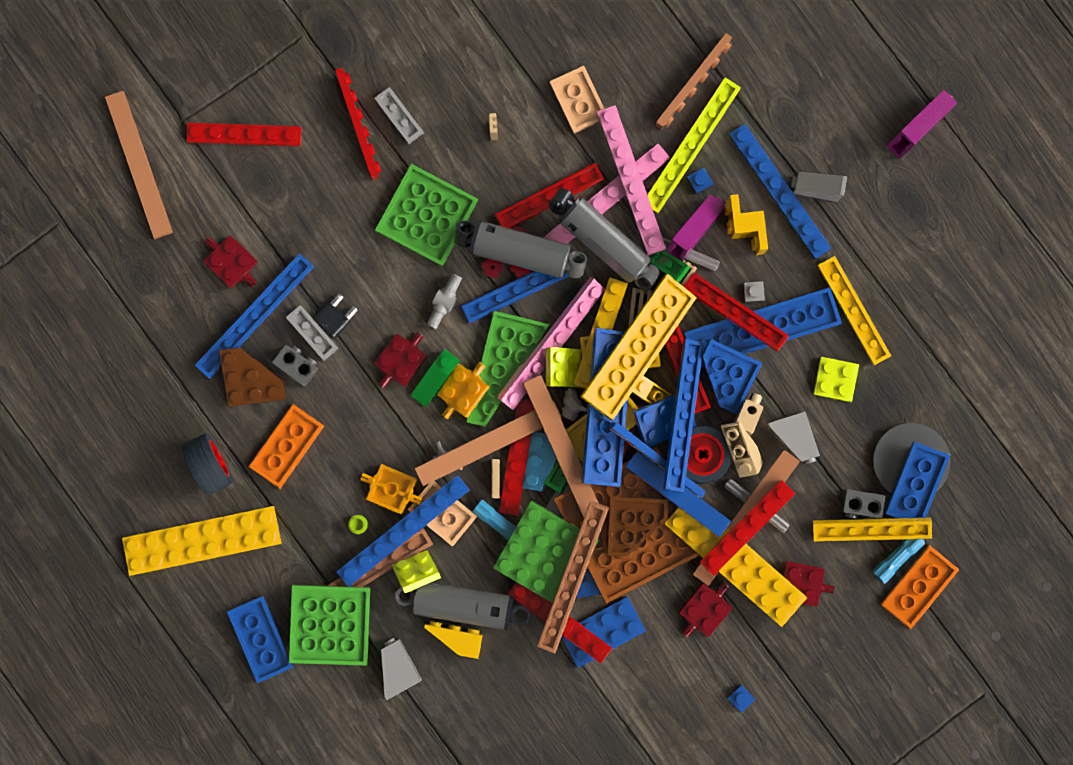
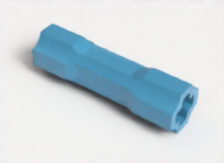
M481 500L472 512L503 535L508 541L517 527L496 512L484 500Z
M904 539L885 560L881 561L872 570L873 574L885 584L895 574V571L925 544L924 540Z

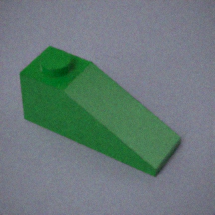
M444 349L410 396L426 407L461 361Z

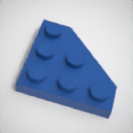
M710 338L702 353V358L718 405L737 415L762 362Z

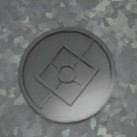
M906 423L895 426L882 435L875 446L872 463L878 482L888 493L892 495L913 441L950 455L945 441L936 431L922 424ZM950 458L937 491L943 486L948 477L951 463Z

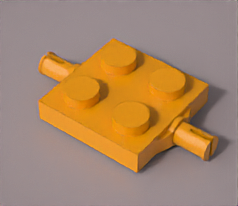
M478 362L473 371L468 370L462 364L457 365L437 394L448 405L442 416L449 419L455 410L468 418L490 387L479 376L486 367L485 365Z
M381 464L378 473L374 477L365 473L362 474L365 478L361 477V481L370 484V491L366 500L399 514H403L409 501L418 505L421 504V502L415 499L422 501L423 498L413 494V488L417 481L416 478Z

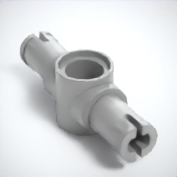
M452 273L445 288L438 290L432 302L434 310L427 325L437 329L444 314L450 313L457 299L455 292L462 280L461 277Z

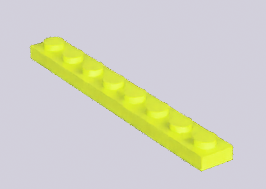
M724 78L647 196L652 210L656 214L660 212L741 89V87L727 78Z

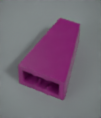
M943 90L887 147L901 159L957 102L950 94Z
M709 195L672 239L667 252L683 262L723 212L725 205L722 200Z

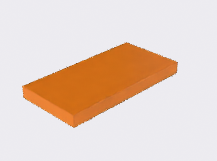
M292 404L248 467L281 489L324 428V425Z
M927 545L880 605L905 626L912 629L959 569L933 547Z

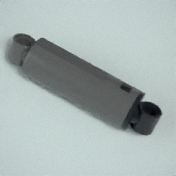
M560 188L548 203L549 209L554 214L561 215L557 222L627 283L635 280L636 286L641 290H651L660 277V272L654 265L648 264L651 259L650 256L582 196L579 195L574 200V196L569 190Z
M478 220L476 227L469 221H460L456 226L454 242L459 247H470V254L557 278H562L564 271L572 278H580L584 274L587 262L586 255L580 251H573L569 254L571 247L568 244Z
M433 582L410 591V599L408 601H404L400 597L403 591L402 587L395 593L396 602L402 606H413L412 613L417 616L508 631L509 622L516 625H524L530 618L528 608L523 605H512L514 596ZM517 610L525 612L526 617L524 620H517L515 618Z

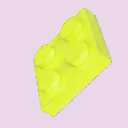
M546 348V386L579 388L573 386L581 363V349Z
M820 357L813 395L852 402L859 364Z
M428 550L392 565L404 593L441 578Z

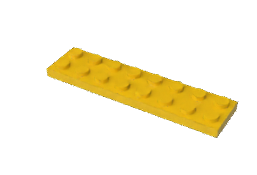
M664 275L587 386L581 398L606 418L613 420L697 297L670 275Z
M274 506L122 538L129 576L282 544Z
M679 507L664 523L702 558L730 531L727 527L722 535L717 537ZM747 544L718 571L781 627L807 599L803 593Z

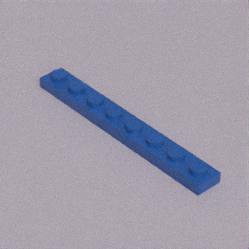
M744 124L730 133L729 137L814 260L830 250V245L747 125Z
M299 253L195 366L210 379L222 367L219 350L240 347L307 276L314 266Z
M690 339L683 340L663 490L680 494L684 493L704 346V343Z
M457 475L339 569L337 573L348 587L351 586L470 491V489Z

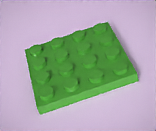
M411 164L375 231L443 267L455 245L454 237L458 222L468 221L478 199Z
M531 501L496 562L494 569L553 603L580 528Z
M292 585L289 663L367 665L370 587Z

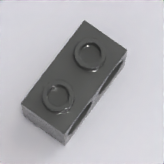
M286 344L272 363L306 387L319 369L315 366L317 362L309 356L305 359L300 355L302 351L293 344L291 347ZM289 353L293 354L294 360L291 363H286L285 356ZM303 365L309 366V372L306 375H301L300 368Z
M844 489L841 512L846 513L845 517L857 519V515L865 516L864 519H882L885 495ZM851 499L857 501V508L854 510L849 507ZM870 502L876 504V511L874 513L868 510Z

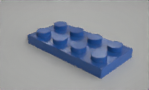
M913 441L884 513L896 518H926L951 455Z
M264 596L227 612L257 683L294 667L293 663H289L288 651Z
M628 597L579 622L613 649L646 631ZM562 635V639L578 668L594 660V658Z

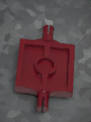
M231 235L219 245L211 237L205 241V244L213 251L203 261L204 264L230 289L243 280L251 287L254 286L253 283H257L249 274L258 261Z
M417 332L411 341L404 339L399 334L394 336L374 362L385 374L378 383L385 389L391 379L399 382L404 387L408 384L428 357L417 346L424 336Z
M786 560L785 569L781 575L807 597L802 604L817 607L822 592L834 594L835 586L824 584L825 568Z
M702 582L679 610V613L689 623L681 633L688 638L693 630L696 629L704 633L708 638L733 609L722 596L729 588L727 584L723 582L717 590H713Z

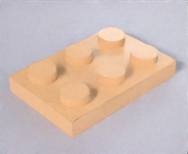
M584 66L550 81L553 92L574 134L600 122L597 111L603 110L604 107Z
M433 481L419 495V497L423 498L422 501L416 500L422 504L442 487ZM457 500L428 523L427 526L453 546L477 516ZM413 503L408 510L412 512L419 505Z

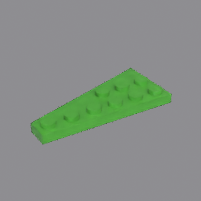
M494 311L481 362L486 367L479 375L482 381L490 387L468 416L467 423L486 427L502 402L498 399L499 393L520 364L523 365L534 351L550 324Z

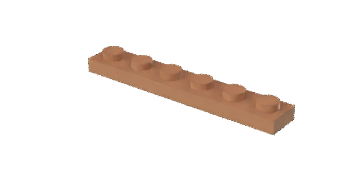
M726 33L657 120L656 127L660 130L664 126L669 127L674 120L672 117L676 111L680 113L686 105L684 103L687 97L691 98L697 91L696 85L706 80L709 75L707 71L711 67L714 69L720 61L718 57L722 52L726 54L732 46L730 44L732 39L730 35Z

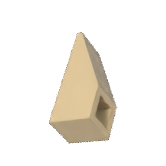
M740 422L722 425L721 428L739 477L757 475L763 465V461L754 441Z

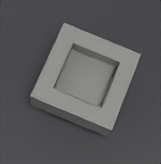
M763 281L743 284L745 303L765 301Z

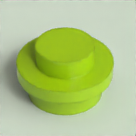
M354 515L348 522V527L354 534L365 532L368 526L366 518L362 515Z

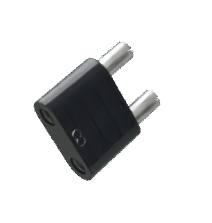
M338 294L331 302L328 301L313 318L335 338L351 322V317L358 311L357 308L352 306L343 315L336 308L343 299L341 294Z

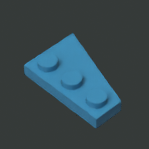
M533 432L531 435L523 483L524 489L543 492L546 487L544 482L557 462L545 433Z

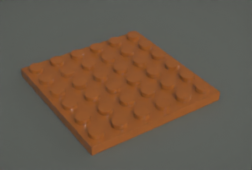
M655 447V448L652 449V450L655 451L658 455H660V453H659L657 447ZM629 461L622 464L620 487L590 484L598 503L609 507V497L668 500L627 469L626 465ZM571 490L554 498L553 500L562 518L581 528L583 516ZM668 500V518L678 508L670 500ZM608 510L598 537L599 541L593 550L587 568L604 602L608 603L699 556V554L663 523L628 556H608Z

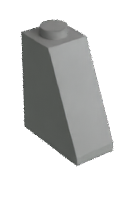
M798 172L796 177L793 176L791 188H794V194L838 202L844 196L847 176Z
M806 412L766 424L774 436L800 462L804 461L805 464L816 461L815 457L820 456Z
M394 638L385 642V647L381 649L384 695L386 700L422 680L401 640L395 641Z

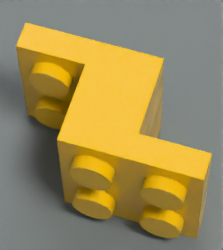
M738 194L730 195L726 204H724L725 216L728 215L729 218L728 223H726L727 234L731 235V239L753 237L751 239L752 251H755L756 255H763L768 250L764 211L740 213Z

